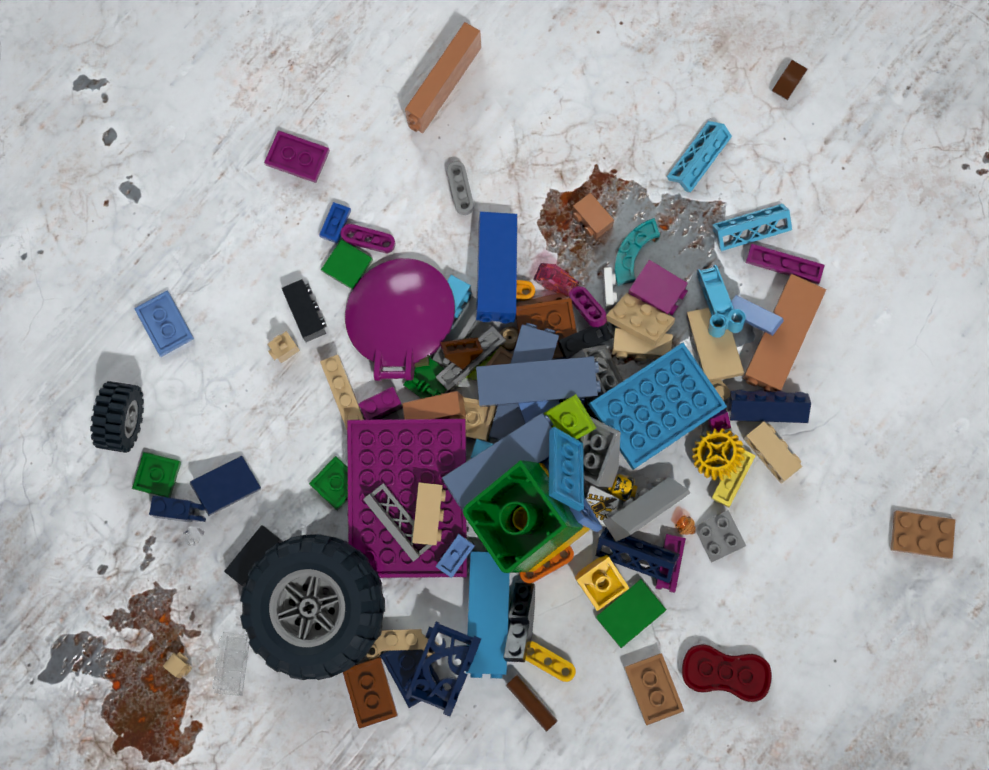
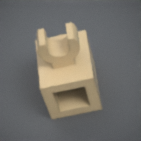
M287 331L276 336L268 343V346L271 348L268 351L274 361L278 359L281 363L300 351Z

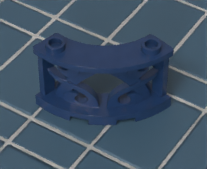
M436 621L434 627L429 626L425 636L428 642L413 680L408 679L404 690L408 691L407 699L413 697L444 710V715L450 717L468 675L464 671H469L481 638L468 636ZM438 633L451 637L450 647L446 648V640L444 638L442 639V644H436L435 639ZM455 639L458 640V641H461V642H463V643H466V644H468V645H470V646H467V645H457V646H454V644H455ZM431 647V649L435 653L426 658L429 648ZM456 654L455 660H461L460 665L453 664V655ZM448 656L449 668L458 677H447L436 684L431 675L429 665ZM421 668H422L424 677H419V678H418L419 673H420ZM448 683L450 684L451 689H446L445 686L442 689L440 687L443 684ZM418 684H423L425 687L421 689L416 686Z

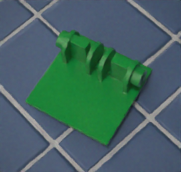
M429 357V365L416 367L414 379L406 380L403 386L421 399L441 395V393L444 394L447 389L436 379V376L445 368Z

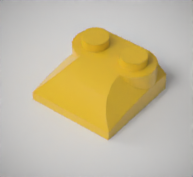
M607 555L595 559L581 569L575 577L578 585L597 611L629 589L627 583Z

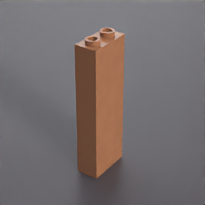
M464 22L405 108L407 123L410 129L415 132H425L480 51V30Z
M793 274L789 276L773 310V313L782 317L784 321L773 336L763 332L742 378L746 380L747 384L755 387L758 385L764 388L765 392L782 390L827 289Z

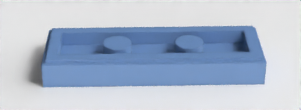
M737 295L731 301L734 309H740L745 313L746 323L772 336L784 321L782 317Z

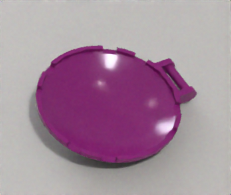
M409 258L394 259L381 263L369 270L357 282L346 305V330L350 341L357 351L374 362L375 381H382V379H414L415 363L420 362L419 360L428 355H432L440 347V342L450 333L455 317L454 295L446 278L436 268L423 261ZM383 367H405V371H383Z

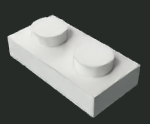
M611 267L603 269L605 309H612L614 303H617V293L613 292V285H616L615 273H612Z

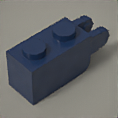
M152 496L149 515L152 517L182 522L206 521L204 516H194L195 509L205 511L202 504L189 500Z

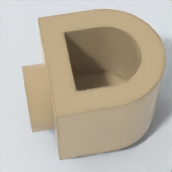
M178 652V654L173 653L163 665L166 670L177 678L187 676L192 669L191 665L187 662L188 658L181 652Z

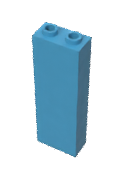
M471 552L467 635L479 637L481 641L470 669L466 673H470L471 678H482V674H490V678L502 679L503 675H507V661L503 657L508 636L510 573H503L489 552Z

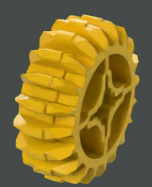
M715 428L712 434L706 431V437L700 435L701 442L695 441L697 448H692V452L695 454L692 456V459L695 461V468H699L698 472L700 474L704 473L705 478L711 476L714 481L717 479V476L722 481L724 480V475L731 478L730 473L732 471L737 474L736 467L742 468L743 465L740 461L745 460L744 455H742L745 453V449L742 448V441H738L739 437L737 435L733 436L730 430L726 433L723 428L719 433ZM733 447V456L729 461L727 455ZM708 448L710 450V453L707 456V459L704 461V454ZM717 464H723L721 467H715Z

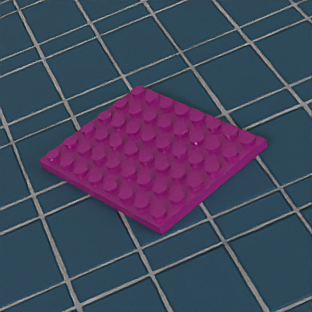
M466 419L347 420L348 544L360 550L369 559V563L378 572L380 578L449 577L439 570L436 565L458 534L467 539V520L442 481V477L466 463ZM383 483L414 521L418 483L443 485L442 489L446 490L445 502L441 501L440 509L444 510L443 522L439 521L438 529L442 530L441 542L437 541L436 545H432L414 562L363 500ZM382 489L374 497L379 503H387L388 495ZM389 506L390 517L399 519L400 510L397 507ZM402 522L401 530L403 533L412 534L413 526L410 522ZM413 543L418 551L427 545ZM467 558L453 577H467Z

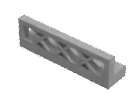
M471 297L443 342L469 339L480 321L476 320V298ZM440 346L432 360L446 368L452 362L445 358Z
M384 483L363 499L413 562L432 546L427 544L420 551L415 548L412 543L414 520ZM382 489L388 495L387 503H379L374 497ZM389 506L397 507L400 510L399 519L390 517ZM402 522H410L413 526L412 534L403 533L401 530Z

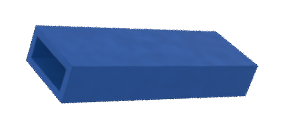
M480 212L478 223L476 320L482 322L497 321L507 324L514 322L516 317L517 214Z

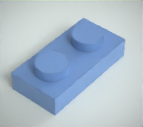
M458 534L436 567L452 578L475 544L461 534Z

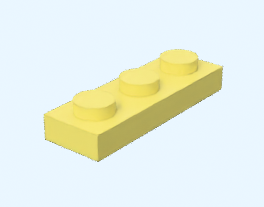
M746 450L742 454L745 460L740 461L743 465L742 468L736 467L738 473L735 474L732 471L730 473L731 478L724 475V480H720L711 498L728 508L756 455Z

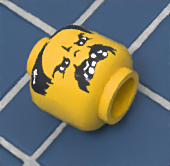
M618 473L612 487H608L610 495L617 497L619 500L626 501L631 496L635 497L638 486L634 485V478Z

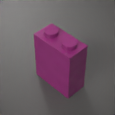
M648 260L629 289L628 294L673 316L678 308L676 303L679 299L683 300L688 292L686 289L688 283Z

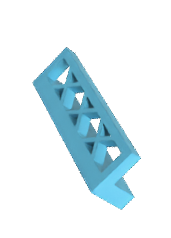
M708 121L668 174V180L680 183L686 192L691 193L732 137L725 124ZM711 128H715L713 132L707 134ZM694 156L692 160L686 162L688 158ZM683 170L679 177L676 176L678 172Z
M779 204L712 224L713 232L717 235L719 249L724 251L791 231L792 224L790 210L784 204ZM785 218L786 226L781 228L775 226L779 220ZM761 225H769L766 232H758ZM749 229L752 231L747 238L743 239L740 237L744 230ZM723 236H734L730 243L724 244Z

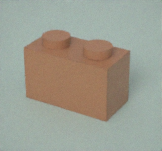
M591 193L573 205L572 216L578 223L581 222L585 226L584 230L589 236L597 239L613 227L614 219Z

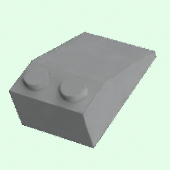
M590 417L596 429L580 439V442L583 443L584 479L598 487H612L619 469L621 432Z

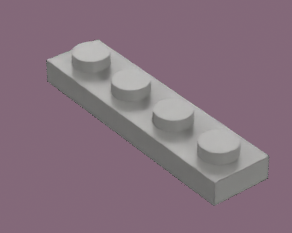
M493 326L478 338L483 352L464 369L451 363L436 376V379L448 392L455 388L476 367L506 342Z

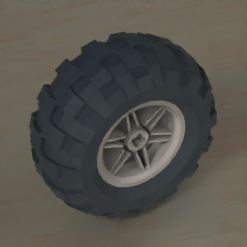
M321 534L291 537L265 551V555L258 562H255L249 571V578L245 587H242L240 602H242V615H240L242 629L246 630L250 639L248 643L254 653L259 654L266 661L265 664L274 671L285 673L290 678L299 680L331 678L349 670L360 662L370 652L372 645L378 639L385 612V598L381 588L382 582L378 572L369 563V559L360 550L348 544L347 541ZM305 583L309 584L308 591L303 589ZM323 588L329 589L328 595H325L322 592ZM293 599L297 604L291 606L289 600ZM310 604H313V605H314V608L311 609V610H308V609H307V606H309ZM330 607L335 609L334 615L329 614ZM297 618H301L300 626L295 624ZM317 622L322 626L320 630L315 629Z

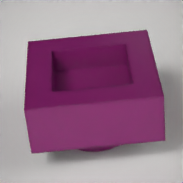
M726 409L721 410L708 419L712 433L714 428L717 429L718 433L722 428L725 430L731 428Z

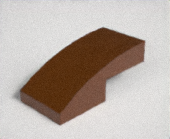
M791 60L772 89V92L788 101L808 69Z

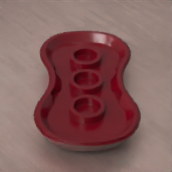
M701 644L693 646L687 651L682 665V677L685 684L696 692L726 691L741 700L757 702L768 694L771 686V667L763 657L756 654L731 656L718 651L712 646Z

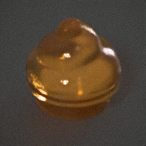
M685 515L679 518L675 528L678 529L680 534L689 535L696 533L693 518Z

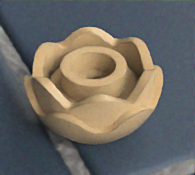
M505 327L500 331V334L506 340L501 347L514 350L519 336L518 329L515 327Z

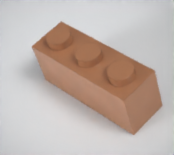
M458 391L403 403L404 419L466 418L464 398Z

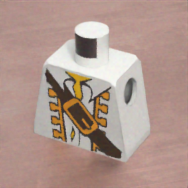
M590 486L586 500L602 527H606L603 521L608 518L607 514L617 508L619 499L594 486Z

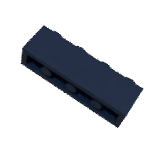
M730 391L728 413L730 421L808 423L811 400L809 394L804 392Z

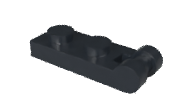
M608 322L603 326H591L558 340L557 342L564 358L570 357L582 349L591 348L614 338L612 332L610 333L608 330ZM600 329L603 336L598 338L596 330Z

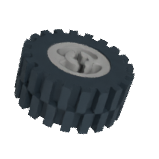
M107 381V383L103 384V388H100L99 396L97 395L95 399L96 405H93L92 410L94 413L91 416L92 425L90 426V431L93 432L91 440H93L92 443L96 448L127 453L134 447V441H137V434L141 430L140 423L143 421L142 413H144V408H142L144 399H142L143 392L141 387Z

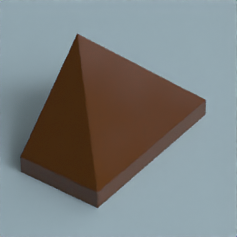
M478 337L440 342L445 358L461 369H464L483 352Z

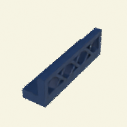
M607 527L599 537L595 554L597 557L607 555L613 563L667 583L671 582L674 568L680 556L679 553L632 536L615 541ZM603 545L610 547L613 553L608 554L603 552ZM620 554H628L631 560H624ZM645 560L650 566L643 567L639 561ZM658 567L669 569L668 575L660 573Z

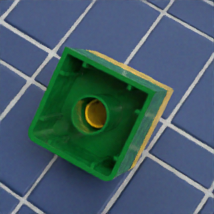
M520 460L470 501L463 509L464 517L503 573L533 572L590 530L577 522L567 505L549 496V472L543 463Z

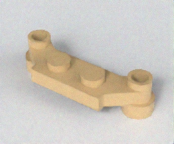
M422 629L381 630L382 635L372 645L375 649V654L371 655L368 653L366 657L369 659L379 658L382 651H424L428 639L422 634ZM428 651L427 656H430V655H432L433 653H430V652Z

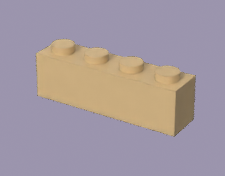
M337 354L320 361L346 429L347 420H365L339 355Z

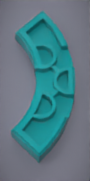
M655 218L639 224L621 243L615 261L617 286L636 280L634 262L637 254L646 243L660 237Z

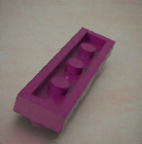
M751 244L746 259L747 264L788 276L793 274L815 284L820 283L825 267L824 264Z

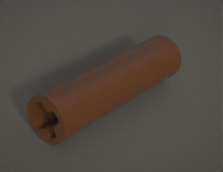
M518 675L505 685L546 732L558 721Z

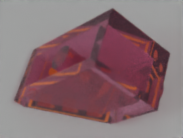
M540 263L533 279L545 289L555 293H562L567 298H570V290L578 287L579 284L576 279L559 266L548 263Z

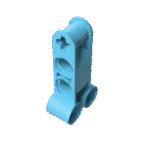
M717 265L704 270L697 269L698 281L711 313L708 327L709 334L712 337L719 338L725 334L726 329L733 333L742 331L746 315L742 310L733 308Z

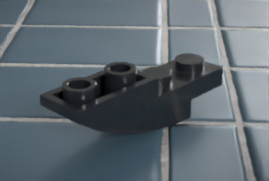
M515 583L509 613L510 626L503 657L507 662H525L527 648H530L535 610L534 583Z

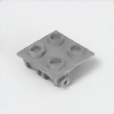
M729 510L694 527L711 563L746 546Z

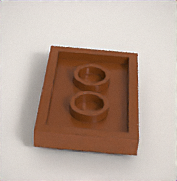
M381 657L355 665L343 672L359 729L398 716Z

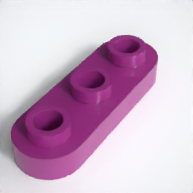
M347 224L341 229L343 241L351 245L381 253H390L396 246L394 237L388 233L354 224ZM354 233V236L348 237V234ZM366 238H372L370 242L365 241ZM385 242L390 243L388 247H384L383 244Z
M579 286L570 290L569 297L572 300V304L590 326L600 327L607 322L605 310L586 288Z

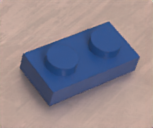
M333 202L319 234L320 238L338 243L341 229L348 220L351 208Z

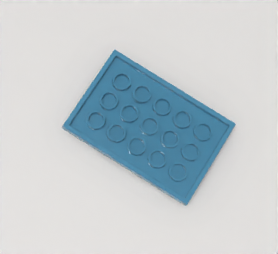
M681 343L588 404L600 422L621 432L620 452L632 470L727 407L684 343Z

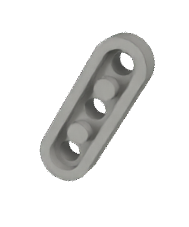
M454 161L448 165L447 174L455 209L460 215H468L473 211L474 203L466 169L463 163ZM454 171H459L460 173L455 175ZM462 187L464 190L459 192L457 189ZM466 204L468 207L463 209L461 206Z

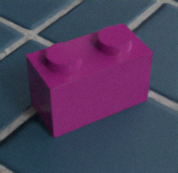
M393 387L358 403L366 420H380L403 408Z

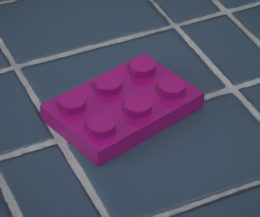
M278 130L264 164L316 183L330 150L325 146Z

